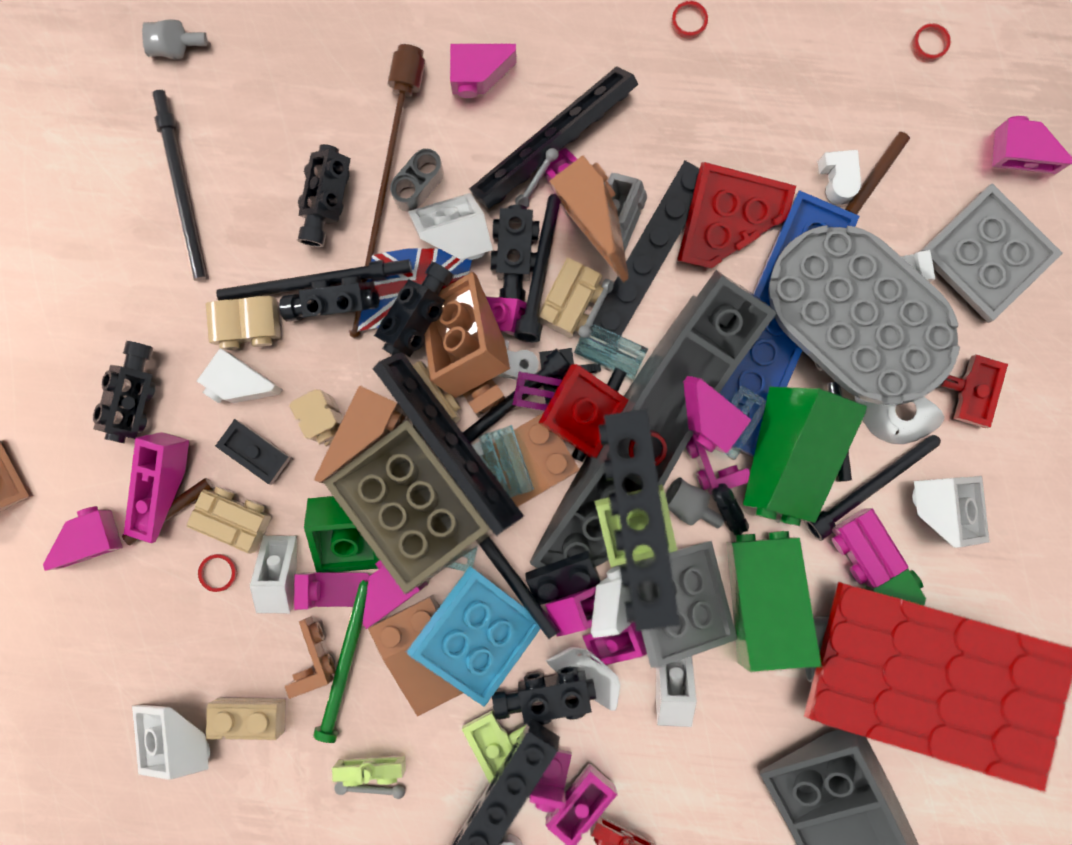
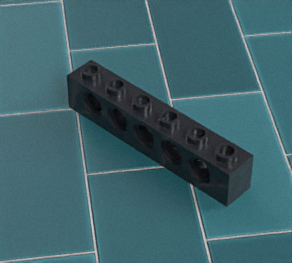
M647 409L604 415L605 424H599L601 445H609L611 458L604 460L607 481L614 480L616 494L609 495L612 516L619 515L621 529L614 530L617 551H624L626 565L619 566L622 587L630 586L632 601H625L628 623L635 622L636 631L680 626ZM629 439L636 443L638 452L633 458L624 459L617 453V446L622 440ZM636 474L642 479L643 488L638 494L630 495L623 490L622 481L625 476ZM634 509H641L648 516V523L641 530H634L628 525V514ZM640 545H647L653 550V559L647 565H639L633 559V551ZM652 581L658 585L659 593L655 599L647 601L639 596L638 588L643 582Z
M530 719L451 845H499L557 754L560 736L535 720Z

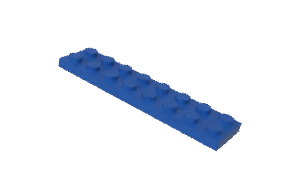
M799 190L795 195L789 214L782 225L753 294L771 307L769 301L770 277L774 265L785 247L799 235L820 226L827 225V228L855 227L860 216ZM775 317L719 392L721 396L751 419L732 448L753 457L769 387L788 386L802 353V349L783 332Z

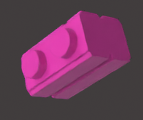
M873 508L860 510L832 529L835 534L832 542L841 555L847 554L853 564L850 567V571L860 585L865 583L867 587L876 588L908 569L909 566Z
M589 763L565 792V809L556 808L555 812H549L545 816L546 827L564 844L577 845L582 839V833L586 834L618 795L615 785Z

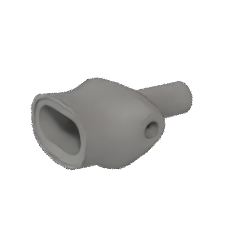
M168 19L143 23V47L148 57L164 56L171 59H181L186 46H207L208 44L206 32H185L179 20Z
M681 477L677 478L667 490L665 495L668 509L683 522L692 526L698 520L703 519L717 529L723 525V516L708 507L710 494L687 483Z

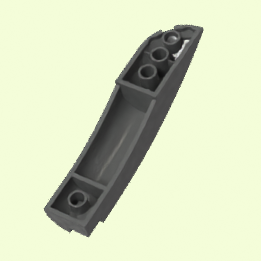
M715 270L698 296L693 295L624 395L629 401L623 412L647 409L650 430L658 432L666 442V456L660 464L656 465L658 484H662L663 487L694 434L688 429L683 381L687 376L701 378L719 393L777 314L772 307L743 286L738 285L718 270ZM651 436L654 458L656 459L662 451V443L658 438ZM629 439L622 440L617 446V453L624 459H631L628 451ZM635 443V445H634V447H633V454H634V456H635V455L637 454V452H638V448H637L636 443ZM609 445L602 447L597 458L587 455L530 560V565L540 568L585 551H589L595 567L609 560L595 505L596 500L608 498L609 495L616 494L614 480L607 481L604 460L611 459ZM629 474L624 477L622 488L626 493L641 490L643 488V481L638 475Z

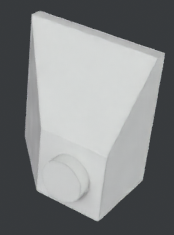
M471 193L408 211L420 239L461 260L465 258L469 260L478 259L485 252L493 250L484 213Z
M982 476L914 481L915 489L913 490L912 498L914 505L917 507L918 516L954 548L990 542Z
M132 706L139 775L172 780L209 769L210 747L206 740V735L171 707Z

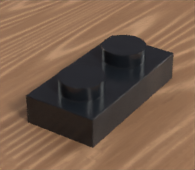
M236 419L233 420L215 445L219 450L269 485L274 483L291 459L290 456Z
M589 551L525 573L526 582L540 605L594 587L601 582Z

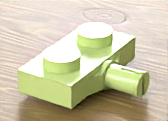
M493 710L462 726V731L489 783L526 727L524 725L522 728L508 734L500 726L498 720H496Z
M405 756L338 760L332 767V782L343 781V786L348 787L362 785L363 782L367 784L370 780H377V784H393L398 781L397 778L403 777L406 771Z

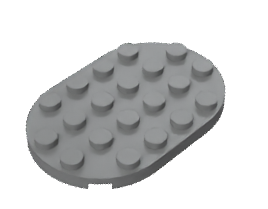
M827 225L820 226L796 237L778 257L769 282V301L771 307L777 312L774 317L778 325L796 345L847 392L875 404L900 405L916 401L928 395L949 376L957 361L960 349L957 327L959 325L951 305L929 281L879 237L853 226H847L846 228H827Z

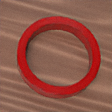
M696 1L680 3L674 9L672 15L673 29L678 35L685 38H694L701 35L708 23V13L704 6ZM686 7L696 8L701 12L704 23L697 31H684L676 22L677 13Z
M936 23L923 25L913 37L914 51L919 57L928 61L938 60L943 57L951 45L949 32L943 26ZM930 29L938 31L945 41L944 50L935 55L924 52L918 42L921 32Z
M650 430L651 436L658 438L662 443V451L655 459V465H658L666 456L667 445L664 438L658 432ZM630 440L628 446L631 458L634 457L633 447L635 445V442Z
M214 554L206 557L198 569V578L201 585L212 592L227 590L234 584L237 577V567L234 561L223 554ZM214 558H221L227 561L232 571L230 581L221 588L210 586L204 578V568Z

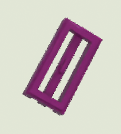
M519 371L512 405L545 411L548 406L547 404L522 400L523 393L552 398L555 392L525 387V380L559 386L562 380Z

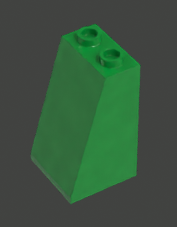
M769 387L743 505L755 508L756 516L776 520L777 515H780V522L800 527L801 521L815 523L865 416L867 406L820 388Z
M789 531L768 532L769 539L756 540L755 534L735 535V541L726 542L733 621L737 640H735L737 663L749 672L821 667L800 537H789Z

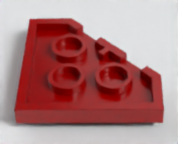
M702 162L677 261L706 268L715 267L736 250H741L759 238L762 233L786 220L792 206L796 185Z

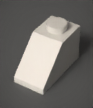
M221 348L197 380V382L206 387L203 393L217 403H221L222 400L238 403L279 395L283 390Z
M263 536L250 582V590L256 613L290 614L294 599V578L297 571V536Z
M621 565L606 572L608 577L596 585L591 625L593 638L620 634L631 624L627 621L625 601H632L630 586L622 587L619 567Z
M692 656L656 668L657 726L692 727L697 701Z

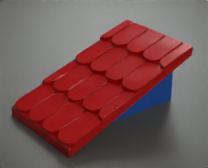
M838 582L819 654L821 667H816L804 717L824 725L1045 793L1049 779L1048 773L1051 770L1058 741L1057 737H1059L1066 708L1065 703L1068 700L1072 683V647Z

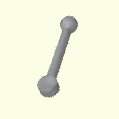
M550 148L546 151L545 161L524 194L516 197V205L526 207L529 205L528 198L550 163L556 161L559 156L555 148Z
M604 279L602 283V288L604 289L601 295L598 297L585 325L579 328L578 333L580 337H590L592 332L591 326L607 294L613 289V280Z
M342 781L337 782L334 787V791L338 795H344L346 792L393 795L396 799H401L405 795V789L400 785H396L394 788L359 785L348 787L343 786Z

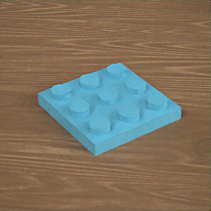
M469 566L406 653L485 707L541 628L526 608Z

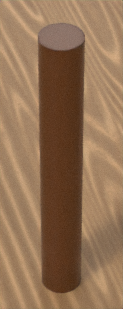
M904 132L897 134L845 210L856 215L859 213L910 140L908 134Z
M205 477L176 497L171 504L165 521L196 501L203 489L212 490L214 487L209 479ZM124 534L122 535L123 540L129 546L139 540Z

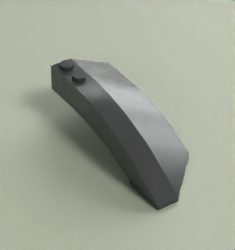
M841 729L828 732L760 771V775L797 845H919L868 739L864 736Z

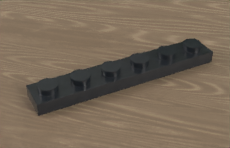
M617 66L471 186L469 190L475 199L488 209L503 201L506 194L518 184L527 181L530 175L543 164L548 149L555 148L559 151L568 143L575 141L583 130L593 122L600 120L605 112L617 102L624 100L629 95V92L639 85L634 74Z
M686 160L681 165L626 261L629 279L622 282L617 276L613 283L612 291L607 294L591 326L592 333L615 346L687 222L700 168Z
M400 352L379 361L373 368L374 372L495 536H498L524 517L522 512L404 353Z

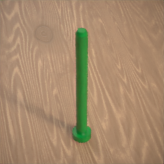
M362 580L359 583L321 726L315 727L313 738L320 742L335 743L337 740L338 732L334 728L363 624L368 588L367 580Z

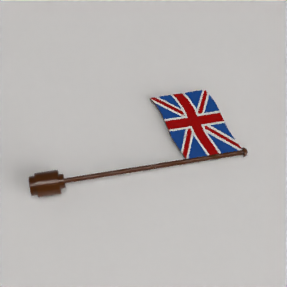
M410 44L398 45L397 51L393 53L387 84L393 88V93L398 95L365 266H369V262L384 260L385 263L410 259L412 272L387 276V280L374 282L375 289L379 294V306L376 309L356 311L353 328L349 330V335L353 338L360 337L362 331L378 329L382 319L391 309L400 290L405 286L408 279L419 284L423 283L427 276L425 271L431 261L443 266L454 274L450 284L468 275L472 260L466 258L461 260L439 248H407L374 254L405 97H411L412 93L420 91L425 66L424 51ZM372 279L362 280L361 283L371 282Z

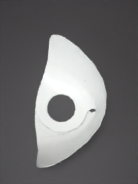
M854 396L857 403L867 406L863 422L870 432L879 439L891 444H907L918 441L938 429L945 418L941 409L925 397L913 401L916 406V415L911 420L905 421L896 415V405L875 404Z
M571 647L546 660L547 664L556 672L561 668L570 666L576 667L578 671L585 670L586 680L593 679L597 698L595 701L611 711L616 710L620 692L619 678L606 664L588 650L580 647Z

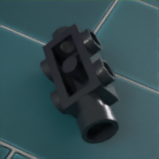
M321 144L319 151L311 153L309 163L304 168L306 180L303 194L298 199V207L300 209L298 216L305 218L304 226H301L299 229L297 241L305 245L323 247L326 232L323 231L325 223L338 222L339 216L343 211V196L350 176L349 166L351 158L340 154L339 149L334 146ZM315 167L318 170V176H316L314 173ZM308 199L312 202L311 208L308 206Z
M509 205L508 208H500L499 219H493V239H498V250L491 252V270L496 271L497 279H503V288L499 290V297L516 298L525 302L526 290L523 289V281H530V272L534 270L537 253L532 252V241H539V221H533V210L527 209L526 206ZM510 223L522 224L519 229H512L509 226ZM510 253L514 255L519 254L520 258L516 262H511L508 260V255Z
M431 261L425 271L427 276L422 284L408 279L405 286L400 290L397 299L387 315L382 319L374 335L385 343L382 348L384 351L391 355L403 352L404 355L411 357L414 351L419 350L423 346L425 341L424 334L430 324L437 321L442 314V305L445 300L438 295L444 286L448 287L454 277V274L443 266Z
M361 276L340 278L341 285L332 286L331 280L311 282L312 289L299 290V295L282 296L279 308L281 316L285 321H299L303 317L376 309L380 302L379 294L375 289L374 281L361 283Z
M126 340L123 354L126 355L123 367L110 365L109 370L105 372L101 383L103 389L101 401L93 412V422L95 423L93 430L105 432L104 439L125 444L126 437L135 439L137 433L144 431L147 424V416L143 414L146 401H150L154 396L155 383L151 382L153 375L143 371L146 360L151 358L153 347Z
M573 666L559 669L557 671L558 675L544 677V674L541 672L527 674L524 676V681L518 682V692L507 693L504 690L493 694L492 702L496 720L510 718V714L522 712L524 724L533 719L541 725L550 723L552 719L566 717V719L575 720L582 718L585 714L592 713L590 700L597 699L593 679L586 680L585 670L578 671ZM570 695H574L577 697L574 699L566 700V698ZM536 701H540L543 703L540 705L532 706V704Z

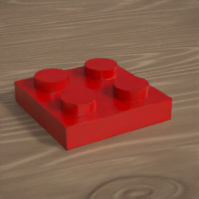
M571 364L538 423L588 456L597 458L604 446L601 445L599 424H605L604 415L622 413L629 400L578 364Z

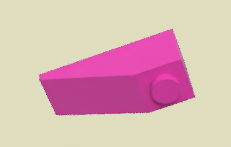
M163 432L135 438L124 535L151 544L156 542L185 474L189 440Z

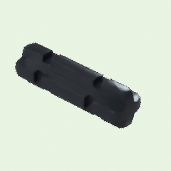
M720 483L718 487L713 488L711 495L714 501H717V506L724 520L727 521L730 531L734 535H742L743 532H747L749 524L744 519V514L737 500L734 499L732 490L725 483Z

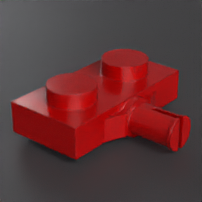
M976 354L971 356L966 375L963 378L949 375L940 384L941 387L959 392V401L954 419L985 429L991 428L1008 367L1007 363Z
M601 816L590 828V834L594 837L593 841L597 845H656Z

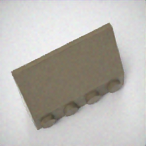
M408 420L323 482L404 594H408L493 534Z

